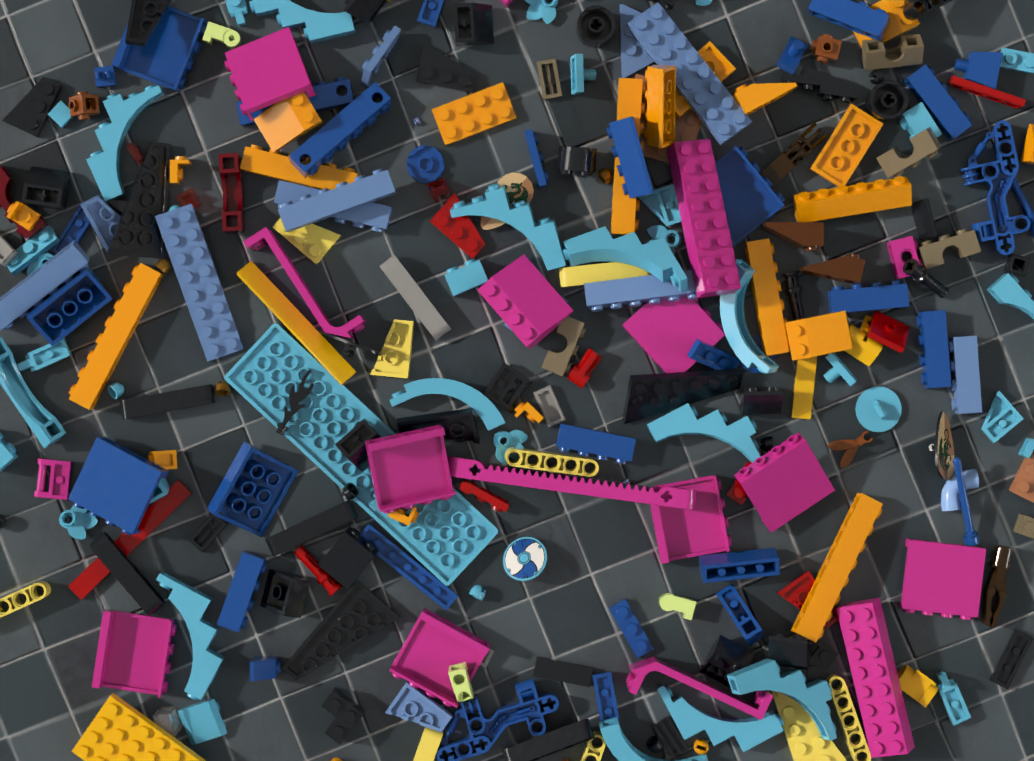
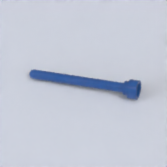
M1009 164L1004 167L1005 170H1009V173H1012ZM1015 177L1011 187L1025 215L1030 219V233L1034 237V213Z
M955 457L953 464L966 532L963 536L964 543L967 546H973L980 543V538L973 527L961 459Z

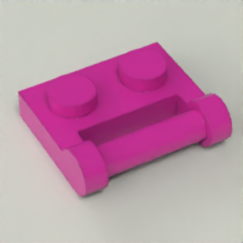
M38 458L37 490L34 491V497L69 500L73 461ZM47 465L51 466L49 492L44 491Z

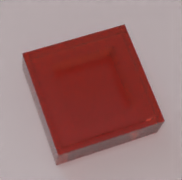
M134 143L127 145L126 147L136 163L142 164L144 156L137 145Z

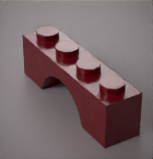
M238 153L218 154L219 174L223 190V232H245L242 170L240 169L241 155Z
M0 164V208L2 207L6 211L4 215L10 223L14 222L18 227L16 229L17 233L23 239H31L48 224L40 216L31 231L7 217V210L12 204L10 190L14 179L5 167Z

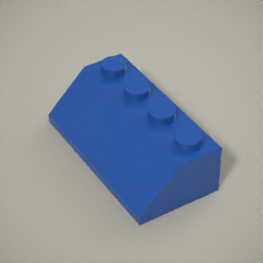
M633 116L610 122L606 130L609 139L613 138L615 146L611 148L614 158L618 157L620 165H617L619 176L624 177L625 184H622L624 195H629V198H635L654 193Z
M89 266L82 272L78 271L68 283H63L54 294L48 295L41 304L33 307L27 313V319L52 347L113 299Z

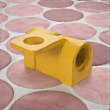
M868 315L864 317L859 329L852 324L849 325L853 349L844 351L865 365L870 366L884 345L867 337L869 330L868 322H871L872 319Z
M907 664L898 672L901 690L926 708L938 690L936 683L918 669L914 670Z

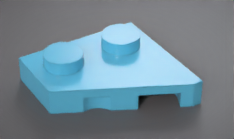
M674 184L653 190L654 193L639 196V199L667 227L681 222Z
M998 391L981 430L994 444L1024 418L1004 395Z

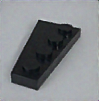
M473 408L397 418L399 433L441 425L444 427V439L462 443L464 440L473 441V443L480 444Z

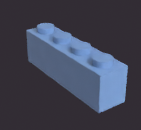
M977 336L950 337L948 348L949 353H951L950 372H952L953 379L951 380L952 387L950 389L954 393V399L951 400L952 410H955V414L982 412Z

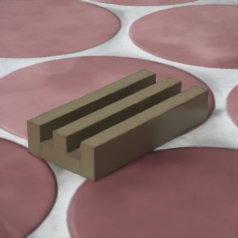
M556 58L538 61L537 68L543 100L562 97ZM549 64L553 65L557 93L555 94L553 92ZM541 65H545L549 95H546Z

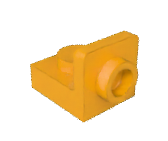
M176 156L175 160H170V183L172 185H180V180L184 178L183 168H180V166H192V162L187 160V157Z
M20 201L13 202L7 210V217L29 231H31L41 216Z
M528 401L525 404L521 402L514 409L516 411L514 414L516 418L525 410L527 412L525 416L532 423L535 421L539 423L544 418Z
M176 450L149 451L147 456L149 461L166 470L178 469Z
M417 506L412 508L410 515L406 514V510L396 508L394 512L389 513L388 517L409 526L411 522L415 523L419 512L416 511Z

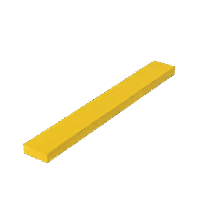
M252 261L237 272V276L341 386L356 373L350 364Z

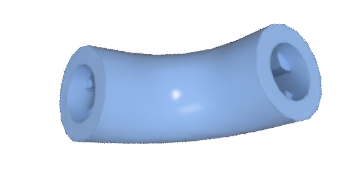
M977 469L964 470L966 490L979 488ZM956 474L946 481L942 489V511L961 509Z

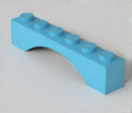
M1003 274L987 289L999 304L1020 309L1034 320V301L1031 299L1032 295L1027 289H1022L1019 286V280L1013 274Z
M1 337L0 384L45 449L59 441L66 432L57 418L46 410L30 391L18 370L11 350Z

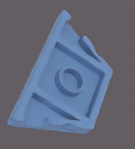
M620 4L621 77L627 78L631 74L655 63V61L627 27V23L640 15L641 12Z

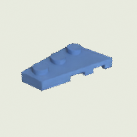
M394 26L391 31H386L382 38L384 40L383 43L376 45L372 52L373 57L367 59L362 66L364 71L360 85L366 89L370 84L372 72L376 74L383 62L381 58L388 56L399 39L401 29L397 26Z
M97 195L80 205L107 252L121 216Z
M408 681L385 712L386 714L395 715L407 721L410 720L439 732L446 728L454 716L422 691L409 685Z

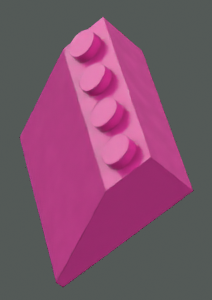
M525 254L496 273L478 289V292L529 349L536 346L574 312Z

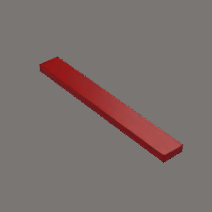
M177 480L169 488L167 495L156 500L146 510L138 527L141 533L132 535L122 533L114 542L128 556L192 492L180 480ZM96 558L68 587L82 600L110 571L99 558Z

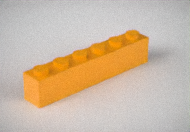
M251 144V147L245 146L240 166L242 171L320 190L329 188V190L335 189L337 184L347 181V184L355 181L354 178L359 176L358 173H355V169L344 167V170L337 169L335 164L326 163L325 165H320L319 170L313 176L309 175L305 178L290 163V154L283 156L280 155L281 151L273 153L271 149L269 152L263 151L261 146ZM307 158V161L303 160L300 163L308 165L311 162V158Z
M897 176L893 179H878L875 182H860L856 185H841L832 189L801 192L793 195L794 216L797 222H814L912 206V185L907 176Z
M769 238L746 242L744 249L747 264L755 270L750 283L763 353L766 356L788 353L790 346L786 336L785 322L787 320L783 318L784 302L779 296L781 284L776 279L775 274L778 273L776 261L773 262L772 257L774 245L770 243Z

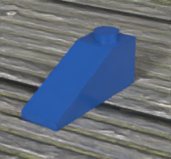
M733 584L716 593L749 647L766 637Z

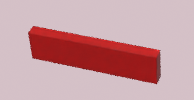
M954 75L949 78L947 83L950 87L1016 109L1024 107L1026 102L1025 99Z

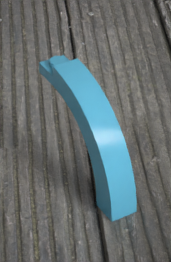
M736 259L741 288L733 294L720 295V316L725 336L736 356L747 368L757 367L764 374L775 373L779 366L756 345L749 333L745 320V294L755 270L742 259Z
M427 378L404 384L405 393L402 390L392 394L393 398L389 400L392 407L420 395L443 394L457 398L473 408L483 420L488 431L506 423L499 410L485 395L465 383L451 379Z
M617 717L599 721L603 739L612 754L619 761H708L706 754L681 760H664L649 756L638 750L626 738Z

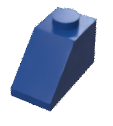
M255 656L250 661V681L273 679L278 676V673H281V661H278V656Z

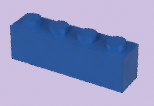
M812 0L808 7L810 15L881 42L890 22L886 11L878 8L877 10L871 9L864 2L856 3L852 0Z
M925 64L905 79L904 83L917 100L924 104L934 122L947 139L952 141L972 126L970 123L971 118L966 112L960 110L958 101L954 97H950L945 84L939 82L935 77V71Z
M901 280L890 281V285L882 286V282L871 283V287L863 288V284L851 285L852 289H844V286L832 287L833 291H828L829 313L845 310L846 313L909 307L907 284H902Z
M946 311L918 312L919 316L916 317V325L918 328L920 327L918 345L922 350V354L919 355L920 366H923L921 383L924 385V388L952 387Z
M560 423L556 446L559 447V451L570 453L572 449L577 450L578 455L589 457L591 453L596 454L598 459L608 460V457L616 458L615 462L627 464V461L632 462L636 439Z
M775 548L699 556L700 575L703 583L780 575L779 556Z
M246 550L242 552L217 625L239 632L242 628L245 629L249 619L246 617L248 610H252L255 602L252 597L254 592L259 591L261 581H259L260 575L265 573L268 565L265 563V557Z

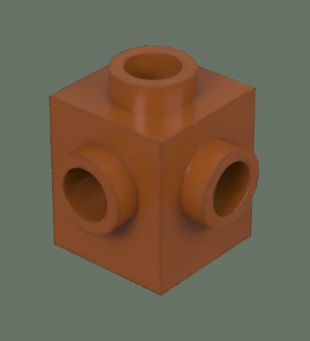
M828 34L819 36L817 40L812 42V57L817 58L816 61L820 63H828V61L835 63L838 60L842 41L836 40L834 36Z
M83 91L76 92V96L69 97L71 117H78L79 120H89L90 116L100 114L98 94H88V92Z

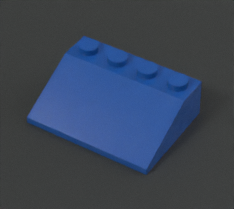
M244 441L207 509L214 516L262 537L299 470Z

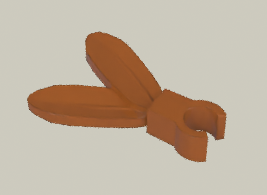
M869 431L862 432L855 440H835L828 444V448L832 450H846L840 460L841 468H845L851 463L859 446L873 440L872 437L869 440L864 439V434Z

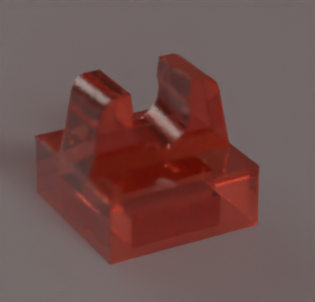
M445 178L427 184L430 195L436 203H439L438 197L444 194L446 199L450 198V191Z
M192 187L175 196L180 207L193 204L195 209L202 205Z

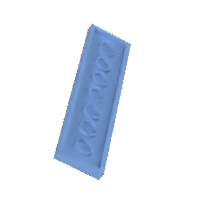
M658 2L627 23V27L657 65H676L677 91L720 145L752 123L748 115L744 113L740 105Z
M193 204L155 216L207 362L243 350L242 340Z

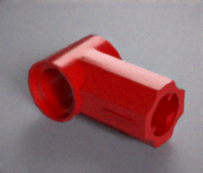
M588 348L566 378L582 389L602 357Z

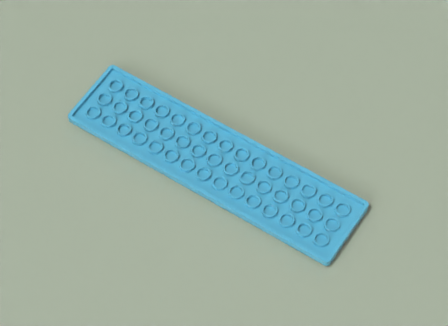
M274 323L231 368L224 379L278 428L277 424H282L284 420V407L291 411L289 394L292 385H295V392L297 393L303 377L309 370H312L305 381L304 389H308L311 384H314L310 393L298 403L299 405L305 404V406L298 410L287 422L288 430H285L284 435L341 489L348 483H353L359 491L358 496L353 500L444 585L449 586L498 534V528L454 487L453 490L456 492V495L451 496V499H436L426 505L421 503L414 504V506H417L416 511L419 514L415 523L411 522L409 526L388 517L389 513L380 512L379 509L374 512L369 507V504L375 499L373 496L375 492L370 466L362 473L335 444L364 418L370 422L382 437L396 433L344 385L341 386L322 364L279 324ZM412 508L404 509L407 511V515H410Z

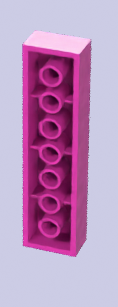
M711 140L674 142L667 149L696 296L697 298L733 294L741 288Z
M880 598L843 603L836 609L871 758L908 754L915 746Z

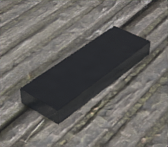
M1015 629L989 680L1008 689L1034 638Z
M537 657L533 676L590 687L593 667Z

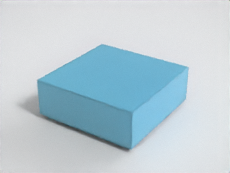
M60 101L48 113L61 128L73 118L70 115L69 107L63 101Z
M1025 439L1018 453L1019 456L1030 458L1034 450V439Z

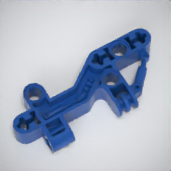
M1002 120L997 122L993 126L992 132H988L984 141L978 144L967 160L968 167L962 168L961 172L965 174L962 176L963 179H966L964 186L978 183H987L989 185L986 203L990 221L972 224L978 242L994 240L997 252L1002 256H1007L1015 249L1013 235L1027 231L1030 228L1031 222L1025 215L1009 217L1006 195L1019 170V162L1011 125L1007 121ZM1002 125L1003 128L1007 129L1004 132V138L1009 137V139L999 142L998 139L1002 138V134L997 132V129ZM993 138L997 161L978 165L977 159L986 148L985 144L989 139ZM1008 144L1011 148L1010 153H1002L1001 145ZM1013 156V158L1009 159L1010 165H1014V169L1011 170L1012 173H1009V170H1005L1004 167L1008 163L1007 159L1003 161L1002 158ZM986 167H993L995 169L993 177L985 174ZM981 168V176L983 178L980 180L977 179L979 173H976V169ZM1018 219H1023L1026 222L1024 229L1016 227ZM1009 235V238H1005L1006 244H1010L1007 252L1004 249L1001 250L1000 246L1003 245V239L998 240V237Z
M532 678L515 684L519 698L518 702L498 707L491 716L483 714L478 696L467 702L462 701V708L455 711L446 729L447 733L441 740L442 745L437 751L438 761H460L483 754L491 748L506 726L525 720L532 735H543L546 731L544 715L557 710L559 706L557 695L552 692L538 695ZM548 698L554 701L553 706L545 704ZM540 700H542V704H544L542 710L540 709ZM471 712L472 714H475V715L469 717V716H468V713ZM460 718H465L470 736L448 742V737L451 733L453 734ZM479 720L482 726L479 729H475L471 723ZM533 723H542V729L534 730L532 728ZM480 739L486 742L484 747L478 744ZM471 741H474L475 750H473V744ZM466 744L469 747V751L463 753L459 750V746ZM443 750H446V752L449 753L448 758H446L445 755H442Z

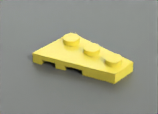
M281 217L273 226L277 232L316 265L341 237L340 234L315 224L286 232Z
M394 319L380 352L383 355H378L377 362L370 375L409 379L414 321Z

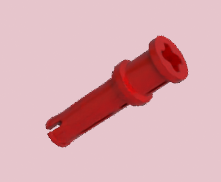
M303 545L293 552L318 579L317 583L321 584L329 592L328 595L330 597L343 586L318 566L319 563Z

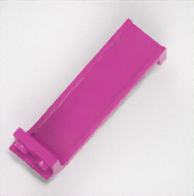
M265 227L243 241L247 248L251 250L256 249V251L265 247V242L268 243L325 333L354 339L351 332L356 334L365 328L364 324L367 322L362 315H358L341 327H335L331 324L271 229L268 230Z
M654 656L628 665L632 672L628 674L626 679L627 688L630 693L635 695L644 677L651 671H659L760 720L763 719L773 698V694L769 690L756 691L753 696L754 703H751Z

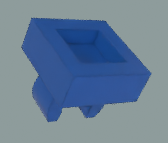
M114 66L94 68L97 88L117 86Z

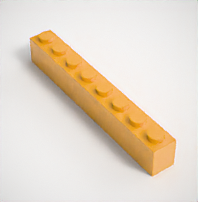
M619 78L616 121L633 116L640 140V134L644 132V122L640 121L641 114L645 113V103L641 102L642 95H645L646 83H643V79ZM640 142L643 151V142ZM618 157L614 158L611 234H629L638 230L639 219H635L636 211H639L640 200H636V197L629 198V195H624L622 184H625L623 176H619L617 165H620Z
M143 263L134 267L131 274L133 275L130 283L127 282L122 291L124 292L123 297L115 303L113 316H109L106 320L104 333H100L97 337L95 350H91L88 354L86 367L81 368L77 384H73L69 391V400L88 410L94 409L164 276L161 272Z
M863 493L856 494L791 629L792 632L815 643L821 639L824 633L823 627L831 619V611L840 600V592L848 584V575L856 567V559L865 548L866 543L864 542L867 536H870L873 532V523L882 513L881 507L883 504Z

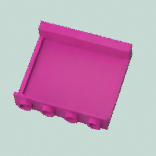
M289 27L225 52L227 61H224L228 72H232V75L229 77L233 86H237V89L234 90L238 101L242 100V104H240L243 115H248L250 121H253L251 113L304 91L308 98L316 95Z
M686 297L680 298V301L677 302L660 300L661 303L650 305L648 301L622 324V327L665 373L686 372L696 362L687 356L696 339L714 346L725 336L723 326L718 321L716 323L713 322L710 318L712 316L705 307L701 308L697 304L699 302L698 299L688 300Z
M435 425L365 441L377 507L380 512L391 513L396 508L401 507L409 509L414 507V504L421 503L426 505L432 503V500L451 499V496L456 495L452 486L444 443V427Z
M799 432L790 436L780 445L773 447L771 451L758 457L753 463L740 469L734 475L760 515L763 524L771 533L835 491L807 441Z
M716 475L647 487V491L654 487L655 492H658L665 486L697 490L694 510L650 504L658 552L662 564L673 560L730 551L729 547L732 546L731 536L727 535L726 532L729 524L727 516L723 515L722 510L725 509L724 498H720L719 490H722L720 478L717 479ZM666 491L665 494H661V497H664V501L667 502L669 498H672V495H669V491Z
M906 538L907 555L901 604H898V607L902 608L903 612L915 613V610L922 611V614L934 616L935 612L941 613L942 617L953 618V615H960V619L972 620V617L978 618L986 549L976 546Z
M424 607L389 671L392 672L394 677L407 680L412 687L425 690L428 696L443 700L442 702L446 706L457 708L459 702L453 691L448 674L449 666L466 662L471 682L482 660L487 655L491 644Z
M111 609L104 610L92 688H114L158 695V698H161L168 690L169 682L166 681V676L170 674L171 670L169 656L174 651L172 636H175L177 631V625L174 624L175 619Z

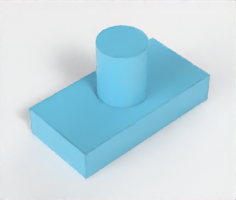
M574 54L570 57L571 95H580L584 93V80L595 81L596 70L584 69L583 54Z
M835 352L826 354L825 358L831 363L833 368L823 375L825 379L831 384L842 376L849 386H852L857 381L853 373Z

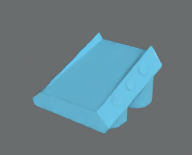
M207 699L178 710L191 745L227 734L225 722L222 720L219 712V704L214 699Z

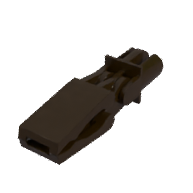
M815 122L789 146L790 149L786 153L783 151L760 173L762 178L766 176L773 184L770 187L771 189L797 166L796 162L799 159L802 161L828 136L824 133L811 145L810 142L822 131L819 128L807 140L804 138L817 125ZM795 153L796 155L791 159L790 156Z
M1002 545L996 546L993 551L991 564H988L992 566V571L983 590L981 623L989 627H996L1007 594L1006 572L1007 570H1012L1010 569L1012 550ZM995 594V603L991 609L992 596Z

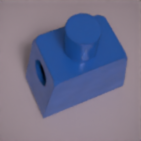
M970 52L966 60L956 59L954 70L963 71V79L996 89L1003 53Z

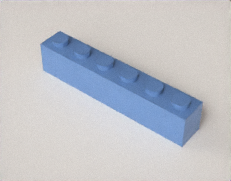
M381 168L373 171L371 176L361 175L354 178L355 181L347 184V181L341 182L336 185L337 188L329 190V188L318 191V195L313 197L309 194L300 197L299 202L293 203L289 201L281 204L282 208H279L278 212L285 231L291 232L396 194L389 171H384Z
M279 180L274 203L278 205V208H282L281 204L289 201L293 203L299 202L300 197L309 194L313 197L318 195L320 190ZM371 202L331 218H334V222L345 224V221L352 222L354 227L364 228L365 225L372 227L371 231L382 233L383 230H388L393 208Z
M75 240L0 297V331L10 328L17 317L23 318L29 312L28 309L30 307H37L44 300L43 297L47 294H54L59 289L57 286L61 283H68L74 277L73 274L75 272H82L88 267L87 263L90 257Z
M691 270L684 271L688 278V291L680 293L677 286H673L671 280L663 283L654 275L584 283L586 305L588 310L592 309V312H599L607 307L620 309L623 305L638 307L641 306V303L648 301L650 305L661 303L660 300L677 302L680 301V298L687 297L688 300L698 298Z

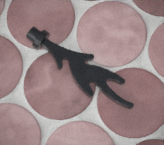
M309 370L303 377L297 393L295 392V385H292L289 394L291 411L284 407V420L282 424H277V433L283 435L285 430H288L286 424L290 418L305 406V404L299 405L298 403L310 393L314 384H311L308 389H304L305 381L312 370Z

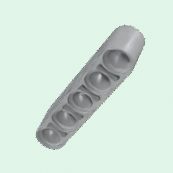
M395 255L379 266L435 340H438L451 330Z

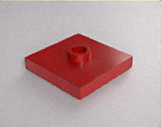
M875 310L867 337L902 353L906 346L910 327Z

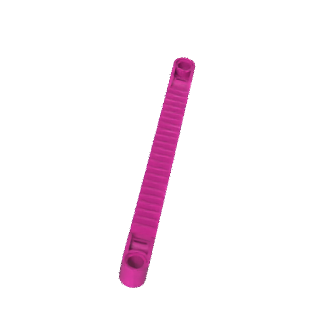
M449 456L448 460L451 477L688 510L695 509L697 490L665 486L658 492H655L654 487L647 491L645 485L641 490L638 484L632 489L631 483H628L625 488L623 482H621L617 487L615 481L611 485H609L608 480L601 484L600 479H597L596 483L593 482V478L586 482L585 477L578 481L577 476H574L571 480L570 475H566L565 479H563L562 474H559L556 478L555 473H551L548 477L547 472H543L541 476L540 471H536L533 475L532 470H528L525 474L524 469H520L518 473L517 468H513L510 472L508 466L503 470L501 465L497 466L496 470L493 464L487 469L482 461ZM477 465V468L481 471L475 475V472L472 471V467H475ZM669 491V495H672V498H669L666 502L664 497H661V494Z

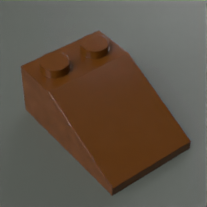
M765 222L761 224L762 230L797 248H804V252L818 251V248L824 246V223Z
M849 253V255L801 267L799 268V273L854 285L861 283L865 260L860 259L861 255Z

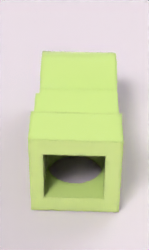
M209 21L202 39L205 43L211 45L213 40L224 43L230 49L239 47L242 41L240 35L235 30Z
M664 593L659 598V604L663 610L682 612L684 619L692 620L696 606L695 600L671 593Z
M466 662L450 665L448 670L452 688L458 702L474 698Z

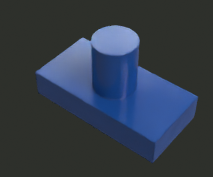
M791 36L776 66L793 75L808 45Z

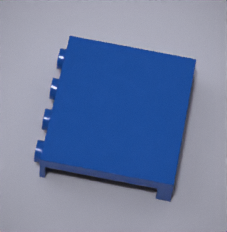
M168 6L146 47L126 44L127 24L111 65L179 93L180 89H184L187 79L185 77L187 72H190L193 67V56L200 50L201 43L199 41L201 36H204L207 21L204 18H198Z
M735 146L715 162L733 247L785 206L782 203L785 201L778 191L774 193L770 188L773 184L766 176L764 178L758 173L760 168L754 161L750 163L747 160L748 154L742 146L739 149Z
M96 437L68 499L74 502V506L89 510L92 516L102 517L106 520L107 524L122 528L121 531L125 534L141 533L138 527L161 478H166L169 471L107 437Z

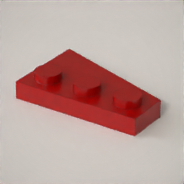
M454 193L430 222L468 256L474 259L483 249L485 243L468 215L451 217V207H453L454 203L459 202L457 195Z
M807 570L778 591L777 594L801 610L815 579ZM835 607L831 611V619L824 625L826 629L839 620Z

